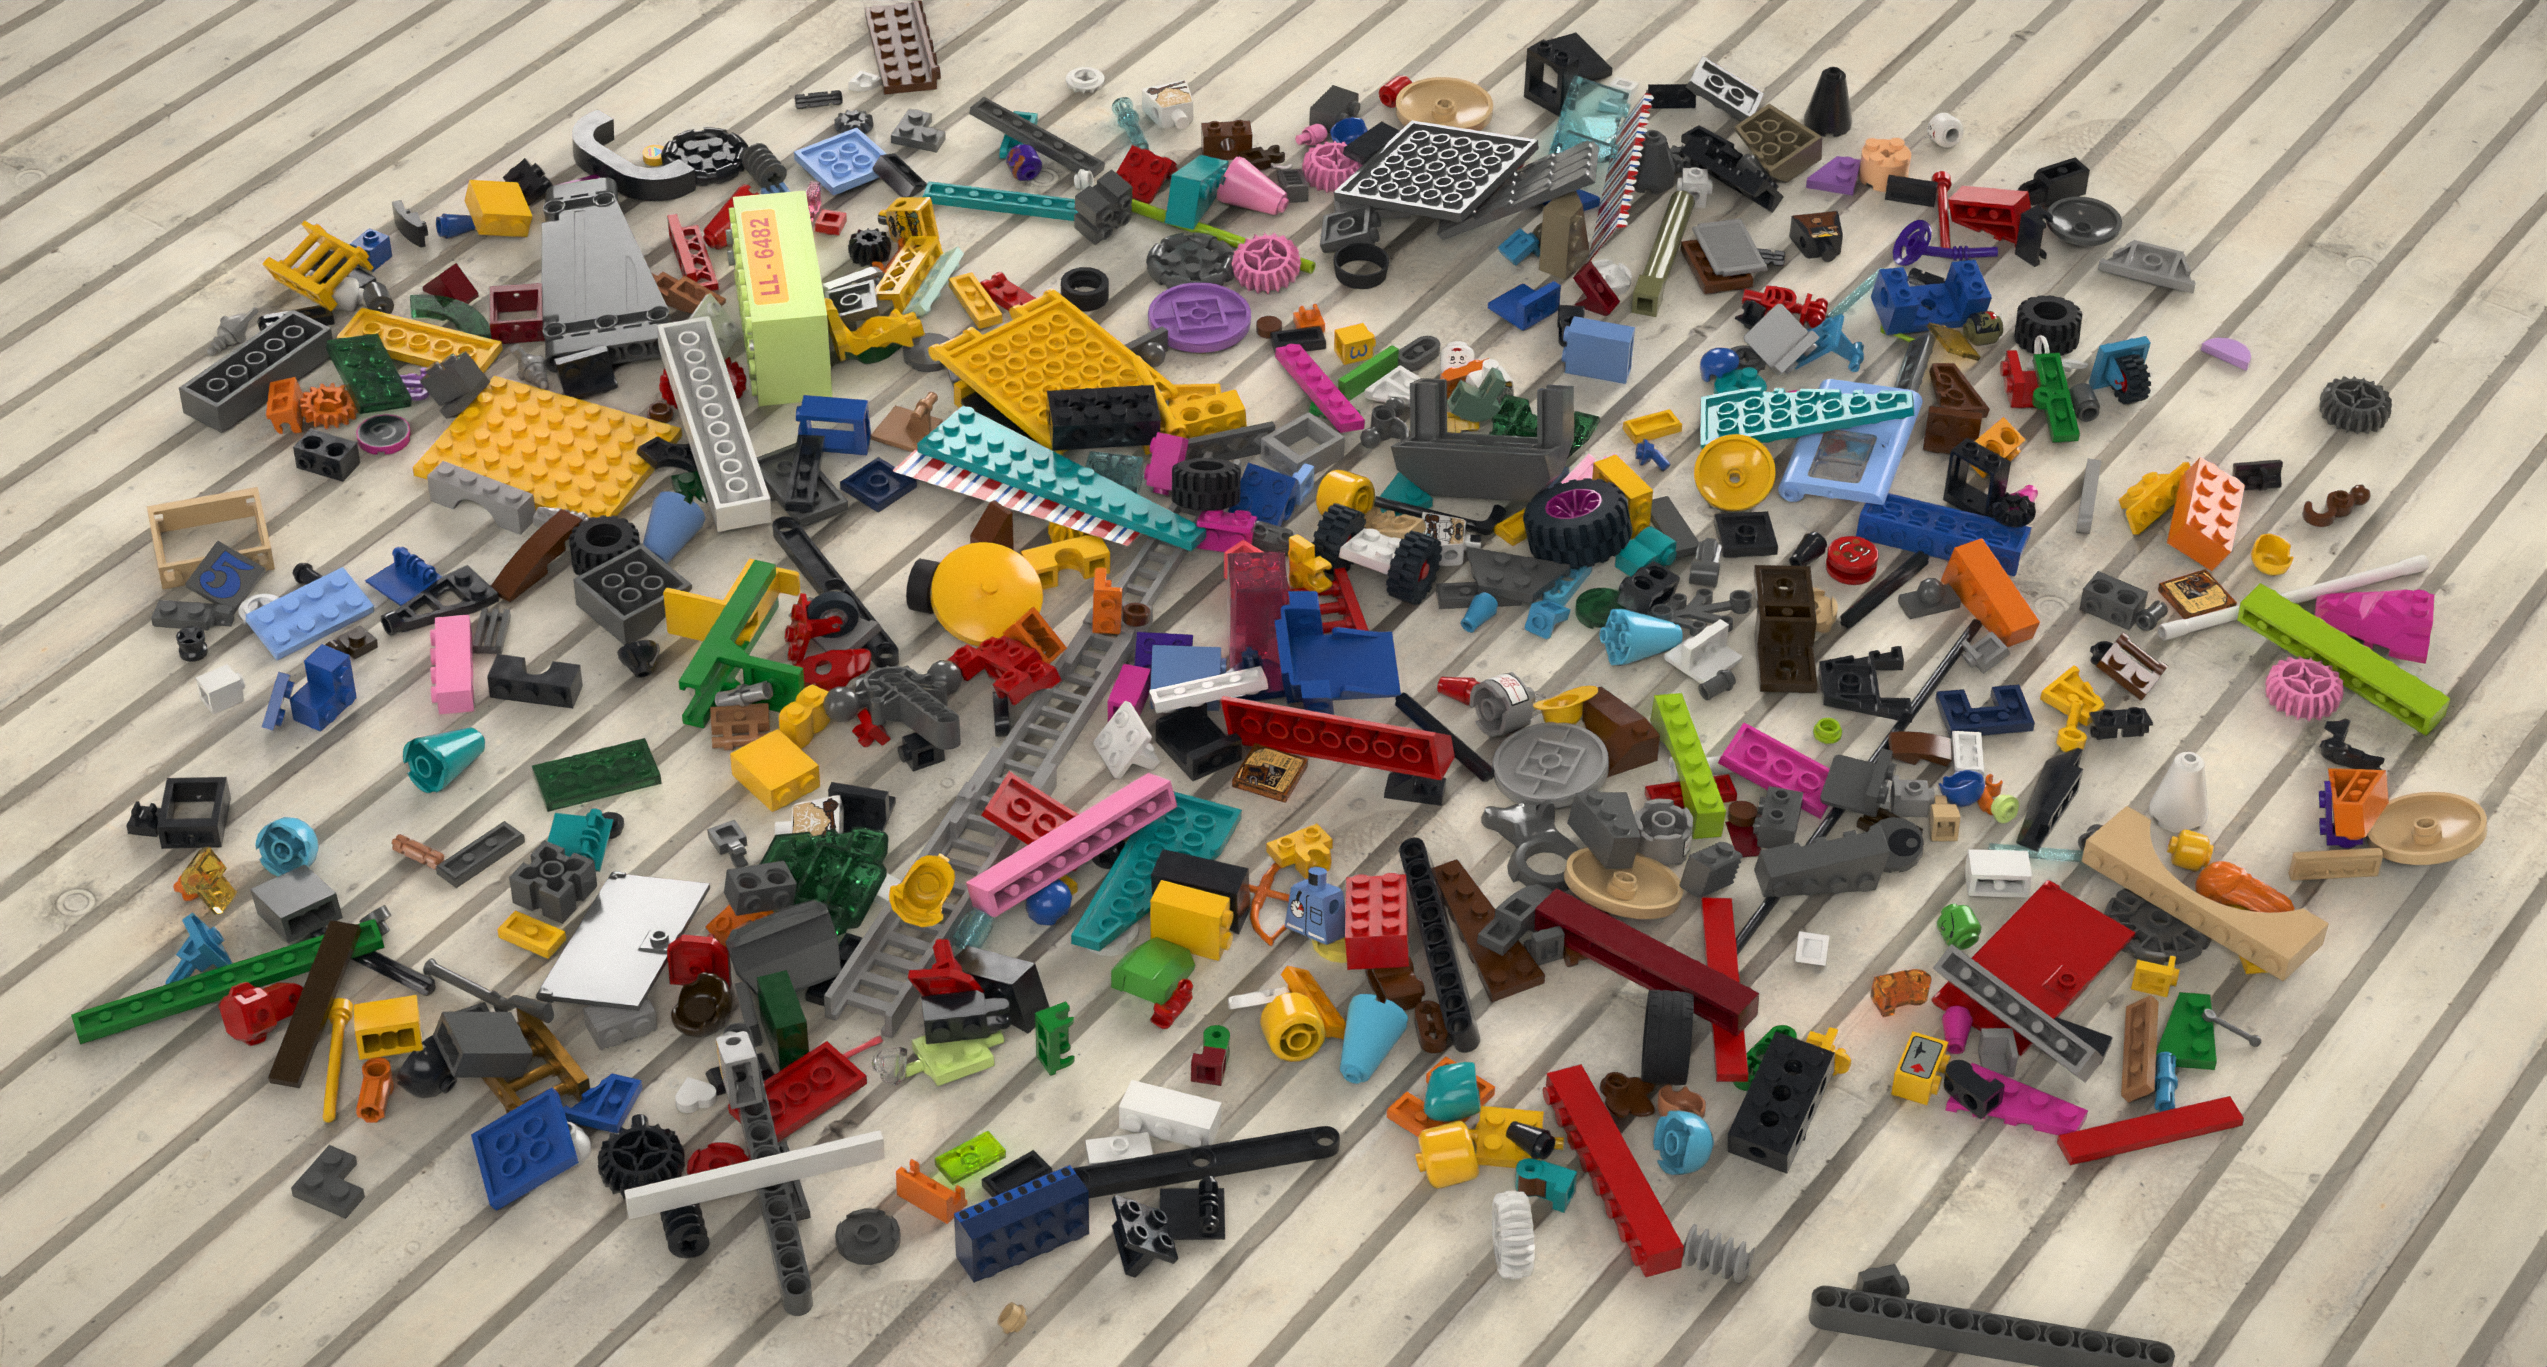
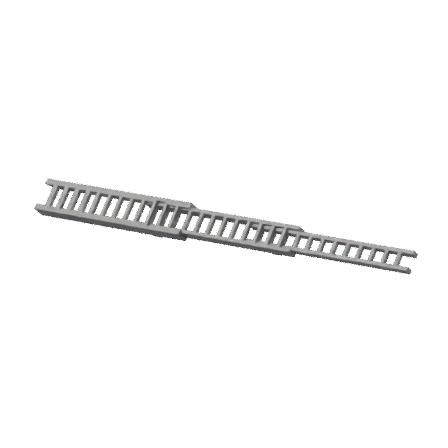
M1206 451L1202 458H1213V453ZM1235 459L1233 463L1241 468V460ZM1173 502L1168 510L1176 514L1183 512L1197 516L1194 520L1196 524L1202 512L1201 510L1181 507ZM1150 536L1148 537L1116 587L1122 588V598L1126 592L1143 597L1140 603L1150 608L1149 623L1144 626L1134 627L1125 624L1121 620V633L1117 634V638H1112L1099 633H1092L1093 608L1090 609L1083 620L1082 626L1054 666L1062 681L1052 689L1038 690L1000 748L992 746L969 782H966L958 793L956 801L915 862L926 855L938 856L940 853L947 857L952 847L988 857L982 867L947 857L950 859L948 863L953 870L976 877L1014 853L1021 840L984 817L974 815L977 809L984 811L992 798L987 796L990 791L995 793L1004 780L999 778L1004 769L1032 776L1029 784L1049 796L1052 795L1057 787L1058 766L1119 675L1123 664H1126L1136 649L1137 632H1147L1153 623V604L1189 550ZM1158 544L1176 548L1171 556L1154 551ZM1148 560L1165 564L1161 572L1143 568ZM1137 576L1154 580L1150 588L1132 584ZM1122 601V609L1129 602ZM1092 647L1095 649L1106 651L1107 653L1104 656L1101 654L1088 651V649ZM1078 664L1096 669L1095 678L1073 672ZM1063 680L1091 689L1085 697L1058 688ZM1051 698H1056L1080 706L1072 714L1048 707L1047 704ZM1042 715L1068 724L1063 732L1037 725L1035 722ZM1028 733L1056 740L1050 750L1023 742ZM1016 751L1044 758L1038 768L1011 760ZM967 828L994 836L995 847L992 848L959 837L964 829ZM954 882L951 892L963 896L957 905L947 902L942 905V912L950 915L944 925L937 923L929 927H919L906 923L892 910L888 900L825 993V1018L837 1021L847 1005L884 1016L885 1024L881 1029V1035L893 1039L921 996V993L909 979L903 983L871 973L870 970L874 964L907 975L909 970L931 969L932 965L936 963L933 951L935 940L939 938L942 940L948 939L952 947L976 911L972 906L967 885ZM900 925L936 935L932 943L897 933L896 931ZM887 945H891L923 955V957L917 963L884 953L883 951ZM860 985H864L897 996L892 1003L857 993L856 991Z

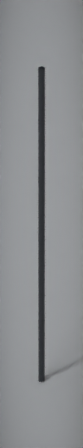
M1978 619L1972 620L1911 702L1913 719L1963 653L1964 648L1961 642L1965 639L1969 643L1982 627L1981 621ZM1897 721L1868 762L1877 763L1881 748L1889 750L1888 735L1891 732L1905 731L1910 723ZM1833 807L1805 845L1814 841L1815 838L1827 836L1845 812V809ZM1766 897L1736 937L1737 956L1781 897Z

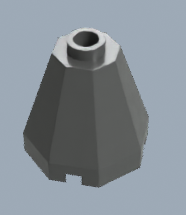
M1649 130L1645 134H1641L1645 137V141L1640 142L1643 145V149L1638 152L1642 156L1639 159H1635L1640 162V165L1635 167L1638 170V174L1632 176L1636 179V183L1631 186L1639 193H1645V189H1651V194H1659L1673 187L1675 165L1666 136L1657 130Z

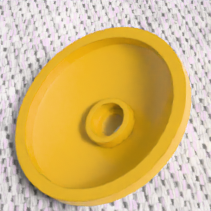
M1739 434L1721 436L1708 443L1698 455L1694 467L1695 484L1700 495L1709 504L1718 509L1732 512L1748 510L1760 504L1771 492L1775 482V463L1768 449L1758 440ZM1738 477L1740 480L1737 483H1733L1730 479Z

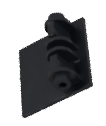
M1204 1176L1199 1182V1188L1160 1189V1210L1165 1212L1173 1240H1225L1224 1188H1218V1182L1213 1176Z

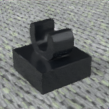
M136 801L131 810V817L126 825L128 834L157 837V824L161 808H157L154 803H151L149 807L140 806V802Z

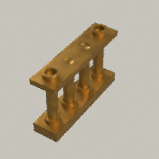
M516 1008L517 1024L520 1026L524 1038H527L531 1044L529 1046L532 1049V1058L535 1056L538 1058L542 1057L546 1064L525 1073L523 1077H517L509 1082H506L503 1077L481 1078L503 1104L506 1113L539 1095L537 1094L521 1101L515 1092L550 1075L553 1077L558 1076L561 1080L560 1084L553 1086L560 1097L566 1094L568 1096L573 1095L580 1102L582 1094L590 1089L588 1076L542 1020Z

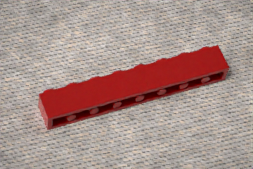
M1582 1064L1547 1073L1546 1087H1543L1542 1090L1545 1103L1552 1106L1558 1126L1560 1128L1563 1127L1567 1134L1570 1148L1576 1150L1579 1155L1581 1168L1584 1173H1588L1591 1177L1595 1194L1602 1197L1607 1216L1610 1219H1614L1621 1241L1623 1243L1626 1242L1630 1248L1634 1265L1641 1268L1645 1277L1681 1268L1684 1245Z

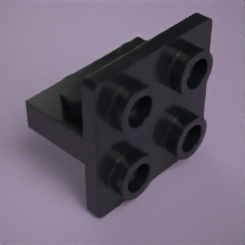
M606 345L554 359L557 368L556 372L566 396L581 400L587 396L606 393L618 388Z
M831 782L828 796L840 795L844 807L843 835L880 840L896 804V798L889 796V792L884 790Z
M1115 1195L1112 1198V1204L1117 1220L1112 1225L1125 1275L1136 1278L1154 1258L1175 1264L1179 1258L1165 1212L1158 1208L1138 1203L1133 1199Z

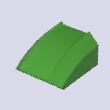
M1155 937L1130 950L1111 970V988L1130 993L1154 1004L1162 1005L1170 999L1173 991L1177 988L1178 982L1182 979H1188L1196 965L1189 949Z

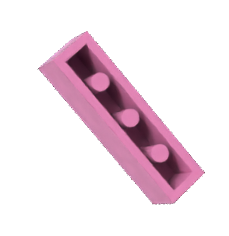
M470 616L436 617L435 629L430 630L431 646H435V648H430L431 664L436 665V667L430 668L432 684H436V686H431L432 703H438L439 714L473 712V640Z

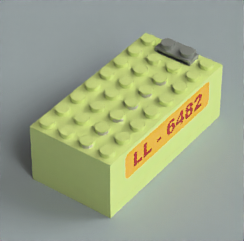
M806 191L733 197L734 208H729L730 229L725 230L727 245H732V250H727L729 266L734 265L735 285L739 301L742 332H744V345L746 348L752 396H757L759 406L802 402L804 395L832 397L827 311Z

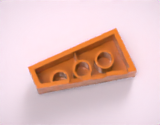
M1981 538L1955 547L1940 581L1943 584L1949 583L1960 598L1961 603L1981 621L1982 625L1989 632L1992 631L2006 647L2033 639L2040 621L1985 541Z

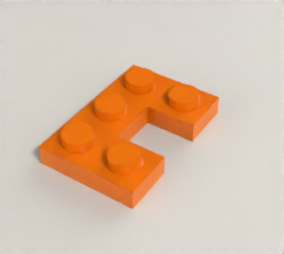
M1444 1057L1426 1074V1083H1429L1431 1073L1436 1068L1455 1064L1456 1062L1448 1057ZM1476 1075L1480 1094V1106H1483L1495 1095V1086ZM1407 1091L1387 1108L1388 1119L1419 1137L1423 1130L1451 1123L1431 1120L1423 1110L1424 1102ZM1471 1116L1457 1121H1463L1465 1123Z

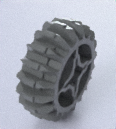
M2343 376L2341 380L2334 379L2333 382L2327 383L2320 395L2319 411L2322 413V418L2328 420L2329 425H2336V429H2345L2346 433L2354 431L2356 434L2359 432L2368 434L2370 430L2377 432L2379 428H2384L2385 423L2388 422V418L2391 416L2392 399L2389 397V392L2383 390V386L2375 385V381H2366L2365 377L2357 379L2353 376L2352 379H2348L2346 376Z

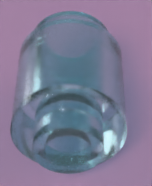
M973 907L970 913L967 912L952 937L957 941L955 947L961 951L966 946L981 949L993 929L991 924L994 918Z

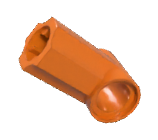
M381 1057L371 1058L362 1066L363 1081L356 1114L357 1117L364 1119L366 1123H377L378 1120L385 1117L389 1096L394 1091L391 1065L387 1059Z

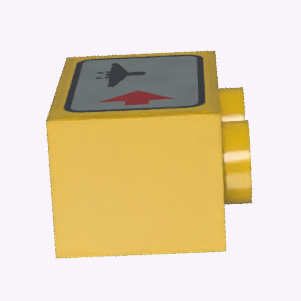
M1912 1031L1894 1074L1891 1095L1928 1105L1931 1095L1938 1094L1942 1083L1940 1073L1945 1074L1946 1066L1951 1060V1056L1946 1055L1948 1042Z

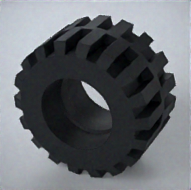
M2052 295L2030 297L2028 300L2021 302V305L2017 308L2014 333L2015 342L2019 344L2020 348L2032 354L2034 353L2036 337L2042 335L2047 339L2050 353H2060V356H2063L2065 353L2069 354L2079 344L2082 311H2080L2078 305H2074V302L2065 300L2062 297ZM2042 342L2041 352L2042 354H2045L2044 345Z
M1195 458L1179 462L1172 467V502L1187 509L1201 511L1222 510L1235 506L1240 502L1241 468L1230 461L1215 458Z
M601 515L598 518L592 517L588 521H582L579 523V527H574L572 534L569 536L573 571L576 575L580 576L640 544L638 529L635 528L633 523H628L627 519H619L618 516L613 515L611 517Z

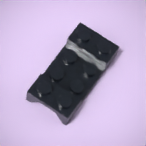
M1694 136L1690 137L1681 152L1699 163L1700 169H1708V174L1768 211L1772 213L1775 211L1784 196L1777 191L1779 186L1769 180L1767 175L1759 170H1756L1754 173L1746 168L1742 173L1735 167L1731 169L1728 167L1729 163L1723 158L1724 153L1714 147L1715 145L1704 137L1701 140Z

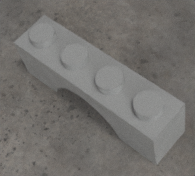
M442 461L427 475L430 500L432 502L454 509L464 499L474 501L483 506L493 516L498 527L520 535L533 523V516L536 511L534 496L529 492Z

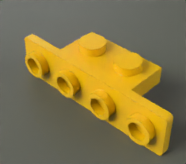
M2183 462L2170 474H2158L2157 472L2145 474L2140 482L2129 487L2127 493L2118 499L2121 509H2127L2125 513L2133 535L2140 534L2175 504L2181 476L2191 467L2189 462Z

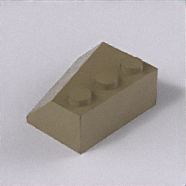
M1770 103L1735 126L1737 134L1768 174L1784 182H1789L1822 159V136Z
M1576 190L1552 199L1543 208L1539 270L1566 280L1573 272L1578 270L1579 266L1589 257L1590 252L1583 205Z

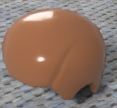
M1666 1084L1659 1089L1658 1113L1660 1116H1667L1669 1111H1686L1697 1114L1703 1119L1706 1111V1101L1700 1094L1689 1091L1687 1086H1684L1680 1091H1673L1672 1086Z

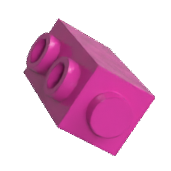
M1157 432L1156 438L1153 437L1150 444V453H1152L1151 463L1147 464L1144 472V479L1147 480L1146 485L1154 487L1153 493L1169 496V491H1172V467L1185 460L1189 439Z
M1123 664L1107 701L1108 722L1124 701L1130 702L1140 717L1150 694L1151 669Z

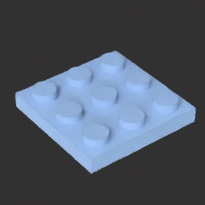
M854 128L794 151V160L834 196L880 178L873 171V166L880 155H885L886 153L858 128Z

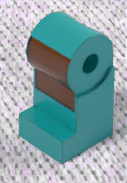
M1532 1158L1519 1161L1516 1165V1190L1524 1192L1527 1197L1537 1196L1552 1201V1209L1565 1213L1576 1192L1577 1171Z

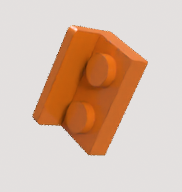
M1095 568L1092 633L1120 634L1122 588L1111 587L1112 580H1106L1107 568Z

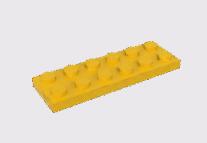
M363 307L336 337L339 346L422 367H428L436 361L441 363L450 354L454 353L457 356L466 351L483 373L503 350L501 341Z

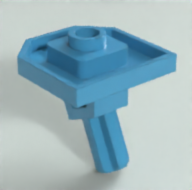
M194 913L189 914L182 920L190 936L176 955L181 961L170 974L165 984L188 978L195 969L203 972L212 964L217 968L232 964L222 944L225 940L221 933L214 926L209 928Z

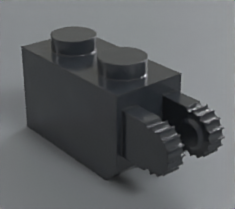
M2074 157L2038 169L2034 174L2033 180L2024 182L2020 185L2018 191H2028L2032 206L2042 204L2044 207H2048L2063 198L2085 195L2090 170Z
M978 990L921 996L926 1044L988 1038L989 1031L1007 1029L1012 1023V1018L1008 1015L1011 1008L1009 1000L1004 998L984 999V993Z

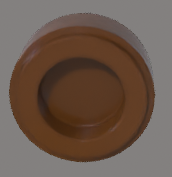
M1263 316L1256 322V333L1262 338L1270 339V332L1282 331V321L1275 316Z
M1129 603L1122 609V621L1134 627L1144 626L1150 621V608L1142 603Z
M1735 801L1728 807L1727 818L1735 826L1748 827L1755 824L1758 810L1750 802Z

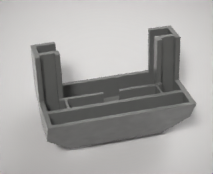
M1420 378L1410 383V437L1391 446L1396 469L1429 495L1531 502V499L1536 494L1540 495L1541 491L1546 489L1564 469L1574 441V386L1546 385V389H1538L1537 437L1447 432V379Z

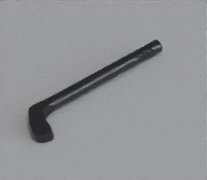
M1379 496L1375 497L1373 505L1374 507L1422 518L1423 512L1464 519L1466 521V530L1483 535L1492 534L1494 526L1502 522L1506 514L1505 508L1499 504L1493 506L1490 516L1485 521L1471 520Z

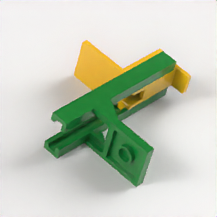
M749 558L724 600L671 588L664 590L667 632L703 641L678 681L679 690L685 691L687 687L695 689L694 697L682 714L683 724L704 729L711 718L710 707H717L715 702L716 693L732 690L741 685L735 679L741 668L743 669L744 684L753 685L767 681L773 689L771 699L756 701L752 704L768 703L769 710L780 713L785 706L796 701L797 695L805 688L803 668L750 656V653L779 607V594L799 595L800 578L797 571L776 567V564Z

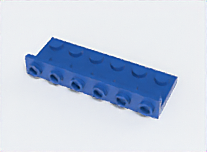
M1888 493L1884 505L1865 503L1859 516L1856 536L1870 542L1915 553L1923 551L1924 554L1948 561L1955 547L1982 538L2007 575L2016 576L2019 561L2030 538L2032 527H2008L1997 522L1995 518Z

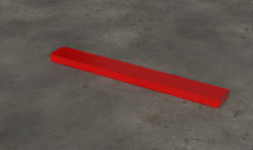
M1702 898L1701 911L1706 966L1740 983L1732 898ZM1711 1023L1716 1082H1748L1744 1030L1736 1036Z

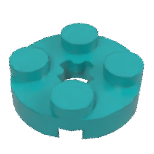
M1746 367L1743 370L1735 369L1725 373L1722 378L1717 377L1714 382L1713 393L1719 394L1752 387H1760L1762 392H1766L1767 385L1765 380L1758 375L1756 369Z

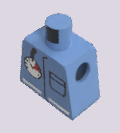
M1313 867L1308 870V879L1298 882L1291 887L1285 927L1328 945L1345 937L1344 894L1340 888L1326 883V869Z

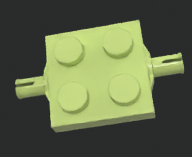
M1001 1031L988 1035V1038L926 1044L925 1036L911 1040L912 1050L917 1055L918 1060L902 1065L903 1074L908 1078L909 1076L924 1072L933 1079L937 1086L993 1067L995 1066L994 1056L988 1048L1003 1044L1004 1037Z

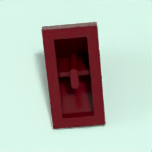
M457 263L422 287L424 292L460 309L479 297L477 290Z

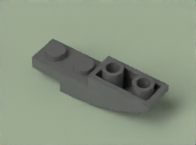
M1534 884L1522 888L1511 895L1495 909L1494 919L1478 934L1477 943L1503 956L1528 930L1535 932V908L1554 890L1542 884Z

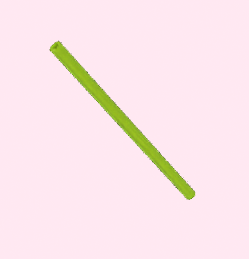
M1132 199V212L1165 223L1166 210ZM1198 222L1194 229L1171 225L1191 233L1197 232L1216 236L1217 241L1223 240L1234 248H1238V244H1244L1245 242L1244 237ZM1300 257V271L1312 274L1316 263Z

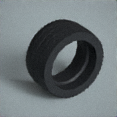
M1649 990L1643 1034L1641 1081L1661 1085H1686L1692 1042L1693 994L1679 991L1671 992L1669 990Z

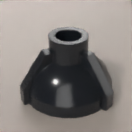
M640 640L624 644L617 651V655L621 663L628 667L635 674L636 678H642L652 673L651 668L654 667L660 648L659 644L652 640Z

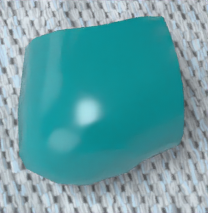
M1460 1062L1440 1066L1431 1073L1423 1109L1431 1120L1454 1122L1481 1112L1475 1063Z

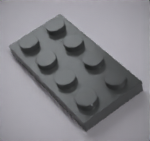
M796 443L756 457L767 490L784 510ZM820 470L813 512H786L801 527L848 510V501Z

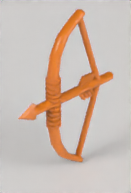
M1276 862L1263 875L1259 886L1249 884L1250 892L1255 893L1251 902V924L1253 930L1269 946H1272L1273 941L1287 928L1284 924L1269 937L1261 929L1258 919L1259 911L1262 909L1266 897L1289 902L1290 894L1270 890L1274 876L1281 869Z

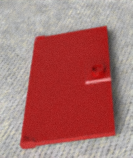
M2046 880L1971 959L2054 1019L2059 1017L2068 1006L2073 1004L2087 989L2088 985L2135 937L2136 932L2062 890L2054 882ZM1947 982L1931 998L1932 1003L1943 1011L1952 1006H1961L1968 1009L1973 1019L1972 1026L1979 1031L1990 1028H2010L1950 982ZM2013 1030L2018 1055L2022 1056L2033 1044Z

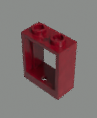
M542 283L490 286V331L493 340L501 341L502 344L545 341L543 335ZM537 310V318L499 321V313Z

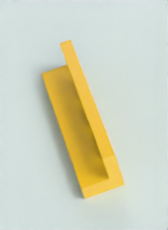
M910 236L877 285L878 300H892L894 308L898 309L901 315H903L902 312L939 256L943 254L938 236Z

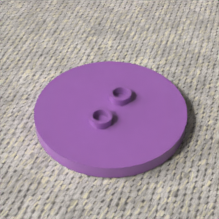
M1187 283L1165 290L1151 302L1148 310V325L1150 331L1161 326L1168 330V346L1171 348L1193 353L1215 352L1237 344L1247 335L1251 326V309L1241 295L1229 288L1211 283Z

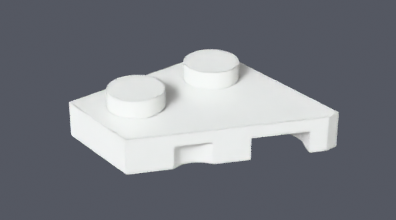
M1400 365L1366 388L1365 398L1386 403L1392 397H1399L1403 400L1405 407H1410V383L1420 379V377Z

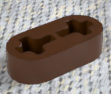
M1430 1000L1421 1001L1415 1007L1414 1016L1419 1045L1425 1052L1440 1053L1447 1046V1030L1440 1005ZM1426 1014H1429L1432 1020L1428 1021ZM1429 1033H1434L1435 1039H1432Z

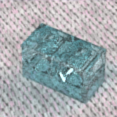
M1090 451L1085 467L1092 468L1095 473L1139 494L1143 480V457Z

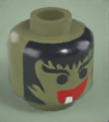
M1993 311L1972 313L1967 317L1966 323L1963 324L1964 337L1969 339L1975 346L1994 344L2003 334L2002 319Z

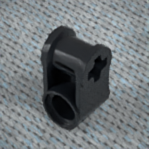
M1558 306V342L1562 347H1567V342L1563 341L1565 327L1571 325L1574 316L1584 318L1585 306Z

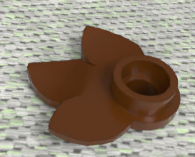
M1610 1072L1601 1080L1600 1091L1606 1097L1605 1105L1612 1114L1620 1118H1626L1629 1113L1638 1117H1646L1655 1113L1652 1102L1646 1096L1654 1090L1655 1085L1643 1082L1639 1077L1628 1078L1619 1072Z

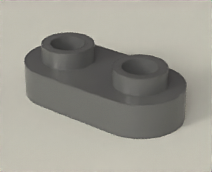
M1421 336L1399 350L1398 366L1401 365L1410 372L1420 369L1439 356L1440 341L1433 336Z

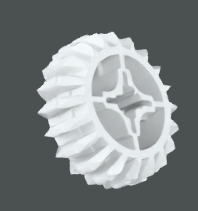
M1515 1190L1497 1193L1492 1203V1235L1497 1271H1499L1502 1278H1510L1511 1280L1529 1277L1533 1272L1535 1259L1534 1225L1529 1199L1524 1192H1516Z

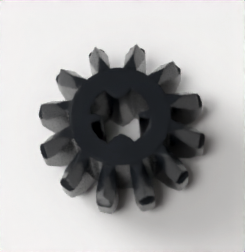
M867 228L864 231L859 229L857 233L851 234L848 245V253H850L853 263H860L861 267L866 265L872 267V262L875 261L881 263L889 261L890 250H892L890 238L887 237L886 232H879L878 228L874 230Z

